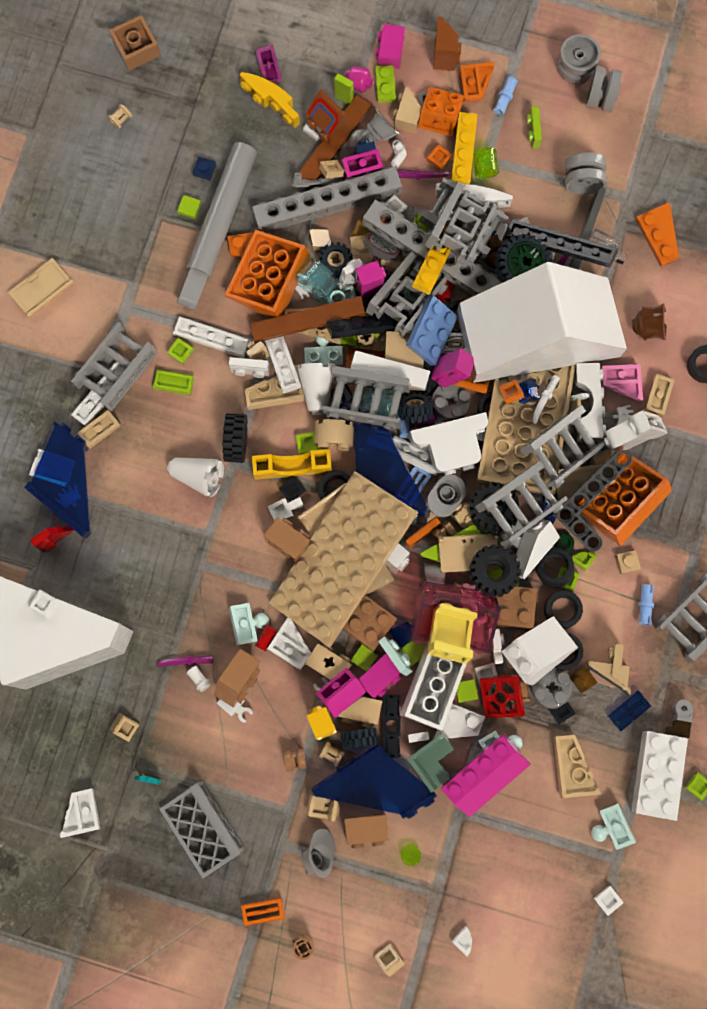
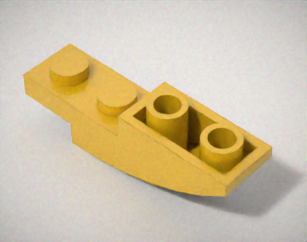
M245 72L239 74L241 87L244 91H249L252 94V98L257 104H261L264 108L270 104L275 112L278 111L282 115L285 123L291 124L294 128L300 124L299 114L293 109V98L287 92L260 76Z
M444 225L438 238L441 239L444 234L451 236L445 232L447 225ZM445 245L442 246L440 251L436 250V246L429 249L427 257L413 282V288L430 295L452 250Z

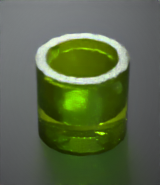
M486 147L478 149L473 153L474 171L477 178L488 179L499 174L496 149Z

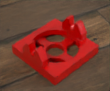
M500 674L479 679L485 719L522 717L525 715L519 675ZM503 682L509 684L515 693H508L504 690ZM496 683L497 690L494 694L489 695L491 686ZM498 692L505 694L506 700L504 703H500L497 700L496 695ZM516 700L514 707L507 710L506 704L508 701ZM490 701H494L499 705L500 710L494 708Z

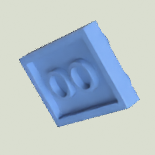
M429 295L406 346L429 365L436 366L458 316L434 295Z

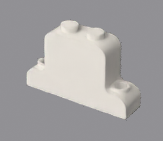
M642 410L632 415L630 420L605 432L607 437L604 440L609 449L612 448L614 451L628 450L647 440L659 438L668 432L659 415Z
M485 412L413 430L408 435L413 446H416L418 449L428 447L433 469L437 473H444L445 476L456 473L457 469L463 468V471L474 469V465L480 461L481 452L476 434L485 432L484 428L488 425V418Z

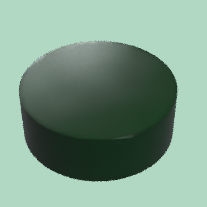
M562 533L559 535L560 538L554 544V547L570 552L574 547V539L571 535Z

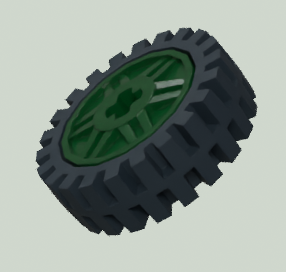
M520 234L507 240L497 250L498 253L495 255V259H497L494 262V266H497L495 273L500 275L497 277L498 280L505 282L546 262H553L552 258H549V255H551L550 250H545L547 245H542L541 239L535 240L536 236H529V234Z

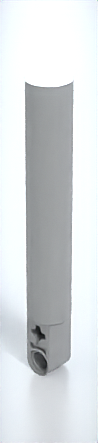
M235 142L233 144L186 268L188 273L177 303L192 310H195L206 280L210 279L256 158L257 151L248 144L242 142Z

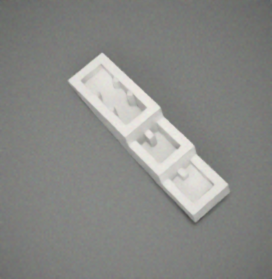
M436 183V198H439L443 191L439 188L441 183ZM463 184L465 185L463 190L470 191V194L485 203L488 201L491 207L494 203L497 204V208L511 207L512 195L491 188Z

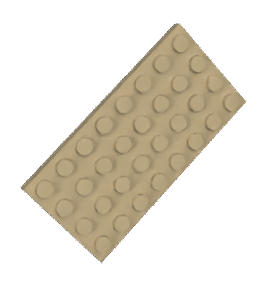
M575 365L494 380L488 413V425L485 430L476 482L486 484L493 482V485L496 486L498 482L503 487L539 461L532 452L524 456L520 449L568 413ZM556 375L560 380L552 393L553 396L550 400H547L537 423L534 424L533 415L542 397L541 394L548 387L552 376ZM516 379L523 391L524 398L506 405L498 386ZM557 433L555 441L562 450L564 438L561 434ZM544 443L542 451L556 472L559 473L560 461L550 446ZM545 468L539 471L541 473L540 477L545 484L551 480ZM528 479L525 481L529 492L543 495L533 480ZM554 485L548 487L551 493L555 496L556 488L554 487Z
M354 472L310 539V545L298 562H295L269 604L326 646L331 647L418 512L365 477Z

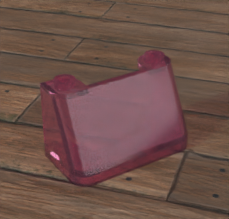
M427 581L420 582L410 634L411 641L418 644L428 642L430 639L433 610L440 603H450L453 607L468 608L472 612L477 613V618L473 621L470 648L475 653H490L501 613L496 595L492 598L489 594H486V596L482 595L481 590L477 591L476 589Z

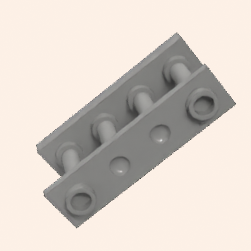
M443 178L439 185V188L443 190L432 210L428 211L425 209L419 219L420 223L432 230L439 218L438 213L456 186L453 180ZM469 193L468 199L482 207L484 206L485 202ZM459 202L457 203V205H456V207L454 208L453 212H455L456 209H457L458 207H460V206H458ZM500 209L495 210L497 215L494 221L489 223L491 228L486 236H482L485 240L481 248L475 251L478 253L477 257L482 260L491 249L487 247V242L496 226L500 223L505 224L509 218ZM467 224L464 230L470 233L473 227ZM473 239L471 240V242L469 243V245H467V246H468V249H467L468 252H469V250H470V248H471V246H472V244H473V242H474Z
M119 322L109 330L107 337L83 367L74 374L71 380L77 389L80 390L85 385L102 397L101 404L110 412L113 411L158 354L150 343L147 342L145 346L141 347L125 336L126 330ZM118 341H121L137 352V356L133 361L127 360L112 349ZM107 355L126 368L121 376H117L100 364ZM95 370L114 382L109 391H105L89 379Z
M333 366L331 374L333 379L336 380L337 385L331 407L323 406L322 409L327 418L337 420L339 418L380 425L388 430L401 429V421L396 416L401 394L410 392L411 384L409 378ZM347 382L356 385L350 410L339 409L344 385ZM366 386L375 388L369 414L358 412L363 387ZM390 389L394 392L388 417L377 415L382 390Z
M582 405L570 410L520 449L524 456L532 452L539 461H542L545 470L551 477V480L546 483L547 487L554 485L556 488L565 482L564 478L591 456L596 457L602 453L601 448L606 445L605 441L595 444L581 423L580 416L586 412ZM569 424L575 426L588 446L589 450L584 454L568 432ZM557 433L562 435L577 458L571 464L555 441ZM544 443L550 446L564 468L559 474L542 451Z
M541 460L475 506L479 513L484 510L491 512L508 536V538L501 542L502 546L508 543L512 546L521 540V534L552 511L556 513L564 507L562 504L568 500L566 496L556 500L544 483L539 472L545 467ZM530 479L535 482L551 506L544 511L541 509L527 489L526 480ZM514 489L520 491L536 514V517L532 520H527L511 497V491ZM500 499L502 502H506L522 525L516 532L513 531L497 508L498 504L496 502Z
M707 573L698 580L700 584L668 616L664 614L657 621L659 625L655 628L657 631H660L665 627L686 648L687 654L684 658L689 663L694 662L707 649V630L684 607L693 600L707 614V603L698 595L705 586L707 587ZM677 614L700 634L701 640L697 644H692L670 622Z

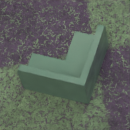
M444 732L407 759L430 792L435 791L437 787L451 778L440 762L443 757L455 749Z

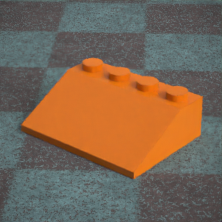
M255 230L225 293V297L269 318L283 316L310 258L306 246Z
M624 453L617 457L619 464H624L627 461V456ZM633 456L631 464L615 479L616 482L608 485L581 512L598 530L619 546L630 537L672 492L668 478ZM584 497L577 500L575 502V505H582L584 503Z

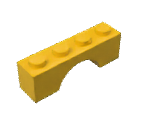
M459 112L451 180L455 183L460 182L461 184L470 185L478 114Z
M330 449L311 450L305 454L295 456H276L272 454L252 456L255 480L326 474L332 471Z
M319 705L309 710L310 714L306 716L316 739L321 740L337 733L326 707L322 708Z

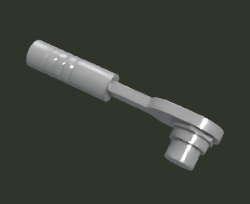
M295 173L291 185L293 187L326 186L331 182H342L343 177L307 180L302 179L301 173Z

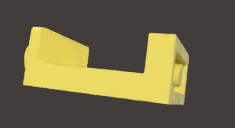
M440 603L433 610L427 655L462 664L469 662L473 658V650H470L473 621L477 618V613L472 612L468 608L453 607L450 603Z

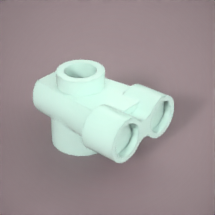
M353 285L345 287L343 291H333L327 297L328 304L334 303L337 300L342 301L356 297Z

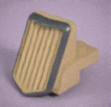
M614 644L613 648H609L608 659L612 660L611 664L588 661L587 667L589 671H593L629 697L631 689L627 686L630 666L622 665L624 645Z

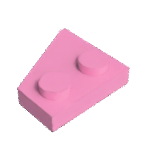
M640 364L601 367L603 369L602 387L635 401H643Z

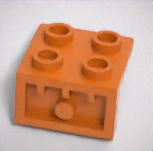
M429 87L421 109L418 128L453 137L464 95Z

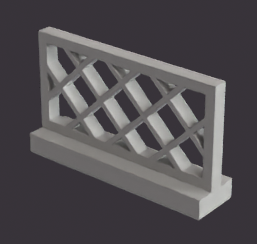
M203 781L196 783L160 808L161 813L202 879L246 850ZM190 793L196 799L194 807L184 805L185 797ZM171 806L180 807L178 818L171 817L167 809ZM183 808L194 810L192 821L181 819ZM197 811L203 812L206 815L205 824L195 822ZM180 823L191 825L189 836L181 834L179 830ZM194 826L204 828L202 839L192 837ZM208 829L216 831V842L206 840ZM191 840L202 842L200 853L191 850ZM205 843L215 845L213 856L203 854ZM218 847H225L230 856L226 859L218 858ZM202 858L212 860L211 869L206 872L201 866Z

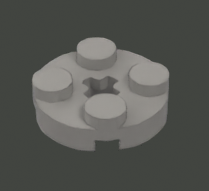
M450 385L446 388L439 386L432 395L435 414L446 421L462 418L470 406L469 393L456 385ZM446 399H452L455 404L448 405Z
M553 668L532 686V693L541 706L556 709L570 700L572 682L567 673ZM551 683L558 687V690H554L553 693H550V690L546 688Z

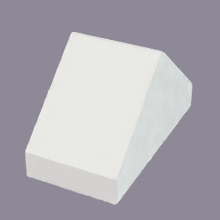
M546 262L460 302L457 309L465 350L474 359L471 371L473 383L576 365V363H589L621 357L627 349L608 278L552 262Z
M0 577V682L2 685L26 690L125 653L133 634L132 630L117 622L57 599L58 603L49 617L45 618L29 608L38 591Z

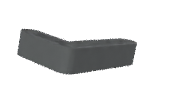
M626 450L614 452L567 498L568 500L562 504L564 507L561 510L568 509L570 511L569 518L561 519V510L555 513L557 519L590 551H598L602 547L603 542L601 537L579 514L631 464L632 456ZM620 453H624L627 456V461L624 464L617 462V456ZM606 467H610L613 471L612 476L609 478H605L602 474ZM592 481L598 483V489L595 492H591L588 489V485ZM577 495L584 497V503L580 506L574 503V498ZM582 523L584 530L581 533L574 532L575 524ZM596 537L598 544L595 547L588 546L589 538Z

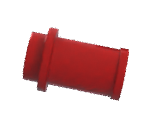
M268 625L262 628L263 632L255 644L256 647L265 652L272 638L276 636L275 633L277 631Z

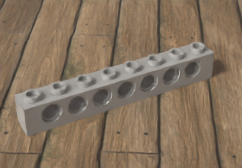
M396 166L392 168L385 167L378 172H367L363 176L349 177L345 181L338 183L331 182L327 186L321 188L314 187L303 193L296 192L289 197H278L274 201L267 203L260 202L252 208L258 230L265 231L266 233L373 203L375 200L387 199L394 194L396 196L401 195L402 185ZM383 182L384 185L378 186L376 183ZM365 187L367 189L365 191H360L358 188ZM342 192L349 193L347 196L341 195ZM330 197L331 200L325 201L323 198ZM307 202H312V203H314V204L311 205V206L305 205V203H307ZM289 207H295V208H296V209L293 210V211H288V210H287ZM271 212H277V213H278V214L275 215V216H270V215H269Z
M375 200L363 216L362 225L409 255L411 251L418 255L416 260L424 262L429 252V248L424 245L431 233L421 230L418 224L409 222L401 213H395L389 209L386 203ZM386 218V219H388L390 222H389V223H383V222L381 221V219ZM397 229H404L406 233L400 234L397 232ZM419 239L421 244H415L412 240ZM451 250L448 259L453 264L447 265L445 263L440 273L443 278L445 276L448 277L449 282L472 297L503 283L498 280V276L484 271V268L477 263L469 262L466 268L463 267V261H460V263L456 261L459 254L454 250ZM460 270H467L469 275L461 274ZM476 280H482L485 285H478Z

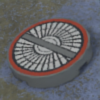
M374 232L367 233L363 241L366 248L368 246L373 255L383 260L390 261L391 258L396 260L400 252L399 248Z

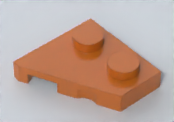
M495 62L460 66L459 71L464 103L483 100Z

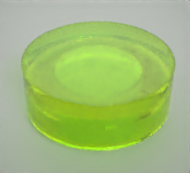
M407 845L401 851V859L404 864L415 866L421 860V852L417 846Z

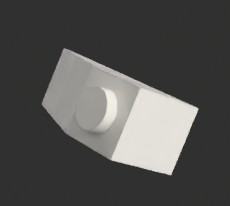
M541 519L524 532L516 553L518 556L516 560L520 561L521 564L519 567L521 569L520 578L525 579L560 538L550 521Z

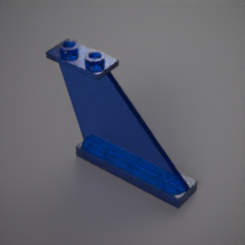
M54 422V429L34 477L24 488L78 534L87 539L92 533L90 531L85 451L87 452L88 448L85 446L86 441L79 435L74 437L70 433L72 429L66 424L62 423L60 425Z
M353 423V427H355L356 472L417 511V515L429 518L431 511L428 509L393 441L395 435L389 433L390 430L382 426L375 429L371 428L372 424Z
M379 743L311 787L315 797L400 814L403 819L406 817L407 819L412 818L418 813L417 810L419 808L430 806L435 802L434 798L437 797L434 791L430 792L422 781L389 756Z

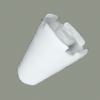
M322 363L297 365L308 412H312V415H324L323 406L328 407L334 380L331 372L333 366H336L335 364L328 363V366H324Z
M174 458L167 467L171 477L206 497H213L217 493L221 485L218 484L219 477L223 478L224 475L223 462L218 459Z

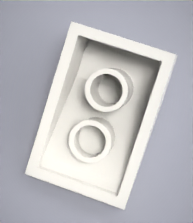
M553 616L517 638L501 652L522 680L533 686L574 652L578 646Z

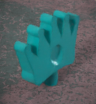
M147 776L134 777V780L161 785V780Z

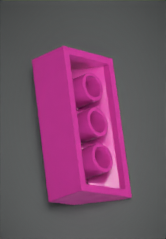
M503 733L447 781L441 790L456 807L471 817L531 764Z

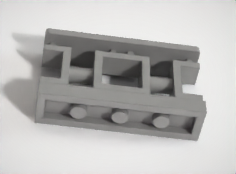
M458 182L424 246L429 249L436 246V250L440 251L442 246L445 245L459 253L456 261L459 263L463 261L462 266L466 268L468 263H473L478 255L475 251L481 248L485 240L482 236H486L491 228L488 224L489 222L492 223L497 215L495 212L497 204L494 203L491 207L489 206L490 203L486 201L483 207L467 198L470 191H463L465 185ZM458 198L461 199L460 202H459V204H458V206H460V207H458V208L456 209V211L453 212L452 210H453V208H454V206H455V204H456ZM484 213H486L487 216L482 226L480 227L479 224L481 222V219L479 218H482ZM456 218L472 226L471 232L468 233L454 225ZM446 224L448 226L445 232L450 234L451 236L444 234L443 237L440 239L438 237L444 225ZM473 239L474 242H473V244H472V246H471V248H470V250H469V252H468V254H467V253H466V251H467V249H468V246H467V245H469V243H470L471 240Z
M412 251L369 302L366 310L371 316L375 313L378 319L383 313H386L396 320L398 324L395 331H400V336L403 338L407 333H412L426 302L425 297L427 295L413 288L414 281L406 276L401 281L412 267L414 268L411 271V275L416 278L423 263L422 260H416L418 255ZM440 274L436 281L437 287L430 295L435 297L438 294L442 295L448 287L446 285L448 277L442 278ZM404 287H407L419 296L413 305L399 295ZM392 292L390 300L393 303H395L396 306L393 308L391 305L385 302L383 306L380 307L381 304ZM402 310H405L407 313L412 315L413 312L417 310V312L410 319V321L406 325H404L407 320V317L400 312Z

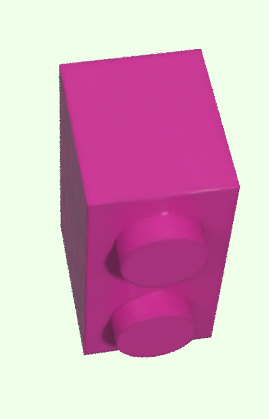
M383 24L382 31L378 33L380 48H376L375 59H378V66L394 65V69H400L405 34L404 26Z
M378 149L342 158L340 161V165L344 170L343 176L345 180L349 177L361 176L367 172H375L383 168Z
M378 261L355 268V282L362 299L377 294L386 283L384 267H380Z
M460 348L440 357L436 366H434L431 379L446 388L469 378L474 364L473 356Z
M385 654L358 681L372 699L376 697L380 699L387 692L385 688L390 683L395 685L402 676L390 657Z
M346 667L315 694L327 710L336 718L365 694L366 691L358 679Z

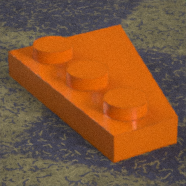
M670 202L637 216L635 220L660 267L678 260L679 254Z

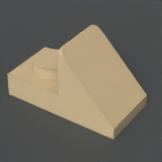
M366 235L350 237L352 259H360L365 265L372 263L370 248L368 246L366 248L363 243Z

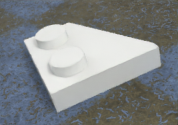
M360 259L351 260L342 269L337 284L340 291H343L345 287L356 284L355 268L365 265Z
M289 618L286 619L267 648L300 671L311 654L293 621Z
M452 704L442 731L437 730L434 738L444 732L448 739L478 736L485 716Z
M91 788L72 793L60 838L101 829L94 789Z

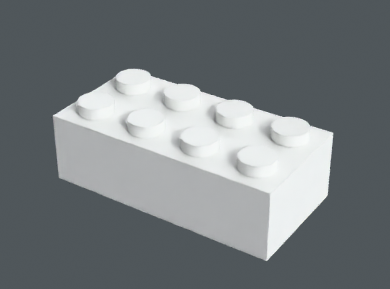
M428 640L400 715L442 731L466 664L427 655Z
M650 731L642 732L632 813L677 821L688 738Z

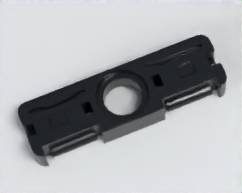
M383 695L384 758L401 757V755H398L400 753V738L398 737L401 736V716H398L400 714L399 700H397V698H400V695ZM393 720L397 723L398 727L395 732L387 731L386 723Z

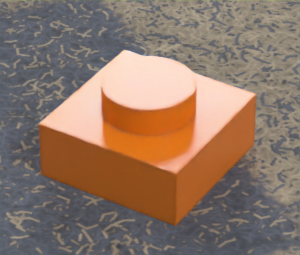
M438 144L427 157V162L439 171H442L453 155Z
M516 379L498 386L506 405L524 398L523 391Z

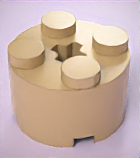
M323 419V423H320L319 420L315 421L314 445L318 446V450L337 447L338 451H349V447H353L354 422L350 421V425H347L345 420Z

